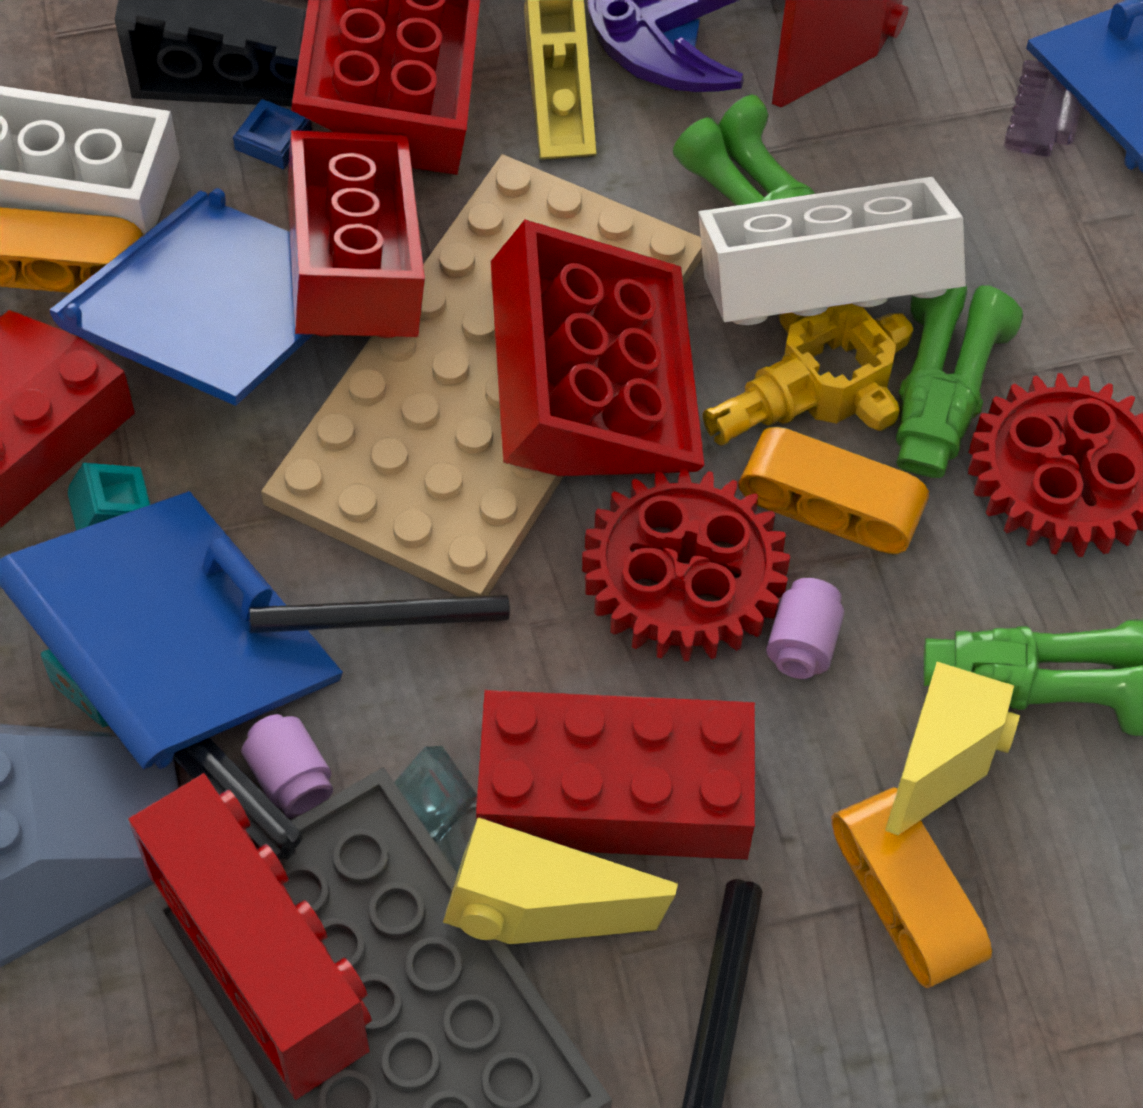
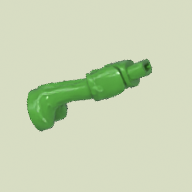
M757 95L745 96L734 103L725 112L719 125L712 118L708 117L693 123L680 135L673 147V156L684 168L706 179L735 206L815 194L809 186L798 182L781 167L763 144L761 137L767 125L769 114L766 106ZM729 157L734 159L768 193L766 197L762 196L748 182Z
M982 285L976 288L973 293L965 335L954 374H946L942 370L953 331L963 312L967 297V286L947 289L943 295L933 298L911 296V314L915 321L923 325V332L911 373L901 382V388L898 391L903 402L901 425L896 434L897 444L901 447L896 463L902 470L931 478H941L945 475L948 461L958 455L960 441L963 439L972 419L981 413L983 400L981 399L980 389L991 349L994 343L1002 344L1012 340L1017 335L1023 320L1022 308L1012 297L1003 291L989 285Z
M1143 619L1126 620L1112 629L1052 634L1032 632L1028 626H1018L1016 628H994L992 630L972 633L969 631H955L954 640L925 638L924 686L929 687L936 663L940 662L1014 685L1009 705L1012 709L1024 710L1031 704L1057 702L1105 705L1114 709L1122 732L1132 736H1143ZM1039 663L1106 664L1115 669L1048 670L1040 669Z

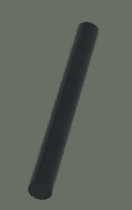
M508 595L248 608L250 633L509 620L510 615Z

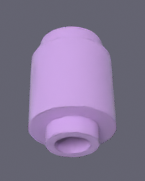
M801 578L794 581L791 589L784 592L781 597L766 652L768 657L776 664L778 670L787 676L807 679L827 671L830 667L844 616V608L841 605V593L830 583L815 578Z
M279 714L270 715L261 719L250 728L247 734L248 739L243 744L241 753L265 795L278 809L283 810L286 817L297 818L330 798L333 793V787L329 782L331 770L299 718L294 716L283 717Z

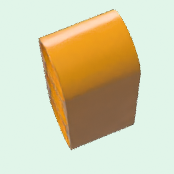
M0 207V287L71 293L141 238L143 233L134 223L117 217Z
M769 427L763 430L738 481L739 490L743 496L746 497L756 493L759 496L757 505L888 554H899L906 551L929 500V490L925 484L907 472L781 427Z
M892 787L834 813L831 816V824L835 839L843 856L915 979L928 989L988 961L992 957V947L981 919L922 821L920 820L900 835L885 831L898 789Z

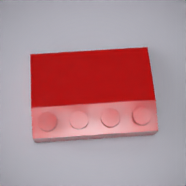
M308 0L291 111L333 132L408 136L412 168L458 175L467 130L480 0Z
M785 0L772 104L782 108L877 56L889 36L893 38L898 37L905 24L909 8L902 5L903 0Z
M524 219L490 261L503 463L555 476L649 474L660 470L662 473H680L681 469H687L688 472H699L705 464L681 266Z
M8 310L0 317V529L135 414L123 369L81 337Z

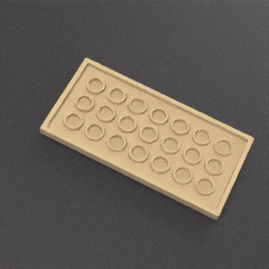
M502 154L423 264L425 283L419 336L393 338L372 336L262 489L263 504L458 597L488 596L564 477L503 463L490 261L523 220L526 219L681 266L683 285L685 286L703 258L701 237Z

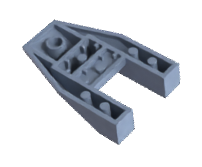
M0 724V968L153 884L146 871L128 818L179 788L174 759L163 769H159L153 763L151 767L143 770L115 733Z

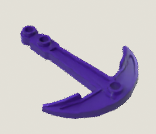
M588 0L590 19L598 42L610 58L636 78L673 90L690 92H719L742 88L744 82L743 73L730 69L707 57L682 37L674 40L673 46L663 34V32L672 30L739 0Z

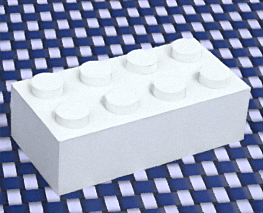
M0 86V207L117 217L134 223L141 229L143 235L157 225L180 159L171 111Z
M933 177L698 211L704 278L723 322L733 321L740 325H753L765 321L771 315L792 312L800 316H813L825 312L831 306L852 303L859 307H873L885 303L887 298L912 294L919 298H933L943 295L947 289L966 286L963 216Z

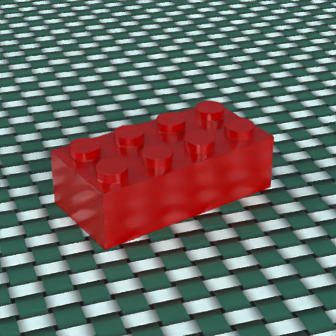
M291 130L287 190L295 334L377 336L380 338L418 337L425 275L408 136Z
M484 690L476 821L477 818H481L581 852L748 860L755 828V702Z
M205 773L128 818L149 878L295 1101L370 1052L365 1026L372 1022V1018L362 999L368 996L364 984L346 958H342L336 963L333 962L322 942L328 936L317 914L306 900L294 905L284 887V884L289 879L282 864L267 844L256 849L252 839L245 830L251 826L250 821L240 802L229 789L219 795Z

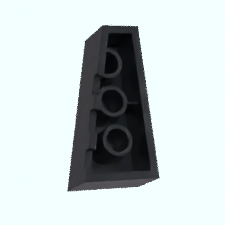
M118 0L114 20L131 98L257 105L261 99H264L279 106L292 107L307 10L264 0Z

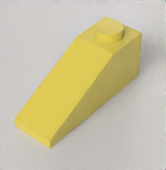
M525 0L524 17L528 65L540 160L596 156L584 0Z
M936 663L885 831L900 835L988 774L996 750L1005 753L1009 752L1020 717L1018 714L1008 712L1014 685L944 663Z
M477 818L460 864L443 923L461 928L466 934L477 939H495L507 944L653 931L658 929L673 901L678 883Z

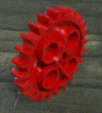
M1063 373L1057 374L1053 387L1048 388L1043 380L1038 376H1033L1028 393L1014 383L1010 386L1006 400L995 396L992 399L989 412L981 413L968 451L972 455L968 474L978 477L973 491L974 495L980 497L991 496L985 513L988 516H995L1005 512L1008 515V519L1003 531L1008 534L1021 526L1028 530L1026 545L1029 547L1034 545L1041 536L1049 538L1050 551L1054 555H1057L1063 542H1071L1078 557L1084 556L1089 542H1094L1104 555L1109 554L1115 538L1124 545L1129 546L1137 530L1143 531V413L1134 415L1130 412L1135 401L1134 396L1131 395L1116 402L1111 399L1113 384H1106L1097 393L1091 391L1089 377L1084 375L1079 381L1077 388L1069 387ZM1046 493H1050V494L1056 495V496H1058L1059 498L1051 497V496H1049V495L1046 494Z
M681 469L678 483H669L661 470L656 471L654 487L650 489L636 478L631 480L630 499L616 491L611 493L610 511L597 508L595 511L594 529H587L585 533V549L587 551L582 552V572L587 573L585 575V594L596 596L595 615L604 616L613 613L610 632L613 635L621 633L630 627L633 630L632 648L634 649L641 647L648 639L657 641L656 656L661 659L667 653L670 645L679 646L684 662L690 661L693 646L702 645L710 659H715L718 641L724 640L731 648L737 651L741 649L743 630L759 637L762 634L763 617L772 619L776 617L779 605L778 598H781L783 593L786 592L788 578L784 575L788 573L790 555L783 553L786 539L785 532L772 531L775 513L767 511L755 515L759 498L756 493L739 500L735 497L737 481H730L720 490L713 487V472L708 471L700 484L691 482L687 469ZM667 527L673 531L661 533L651 528ZM723 541L733 544L734 547L722 548L713 543ZM642 578L652 579L659 584L642 586L636 583L635 580ZM704 593L713 594L721 600L714 602L704 601L698 598L697 595Z

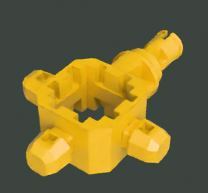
M852 303L831 306L825 312L813 316H800L792 312L778 314L781 325L788 333L785 354L782 360L769 367L766 366L757 370L755 379L746 383L744 393L730 398L713 408H708L702 413L704 426L710 437L720 431V434L714 437V442L720 446L729 443V440L748 431L760 422L767 426L777 421L782 424L788 423L795 416L806 410L809 411L815 420L836 424L856 414L868 427L882 431L893 425L898 418V402L887 387L894 355L907 346L911 340L913 326L903 313H889L873 319L864 307H859ZM827 343L833 350L839 346L846 352L854 348L857 350L855 359L862 367L853 371L851 381L843 374L834 378L829 371L821 376L818 374L820 364L814 357L823 353L824 344Z

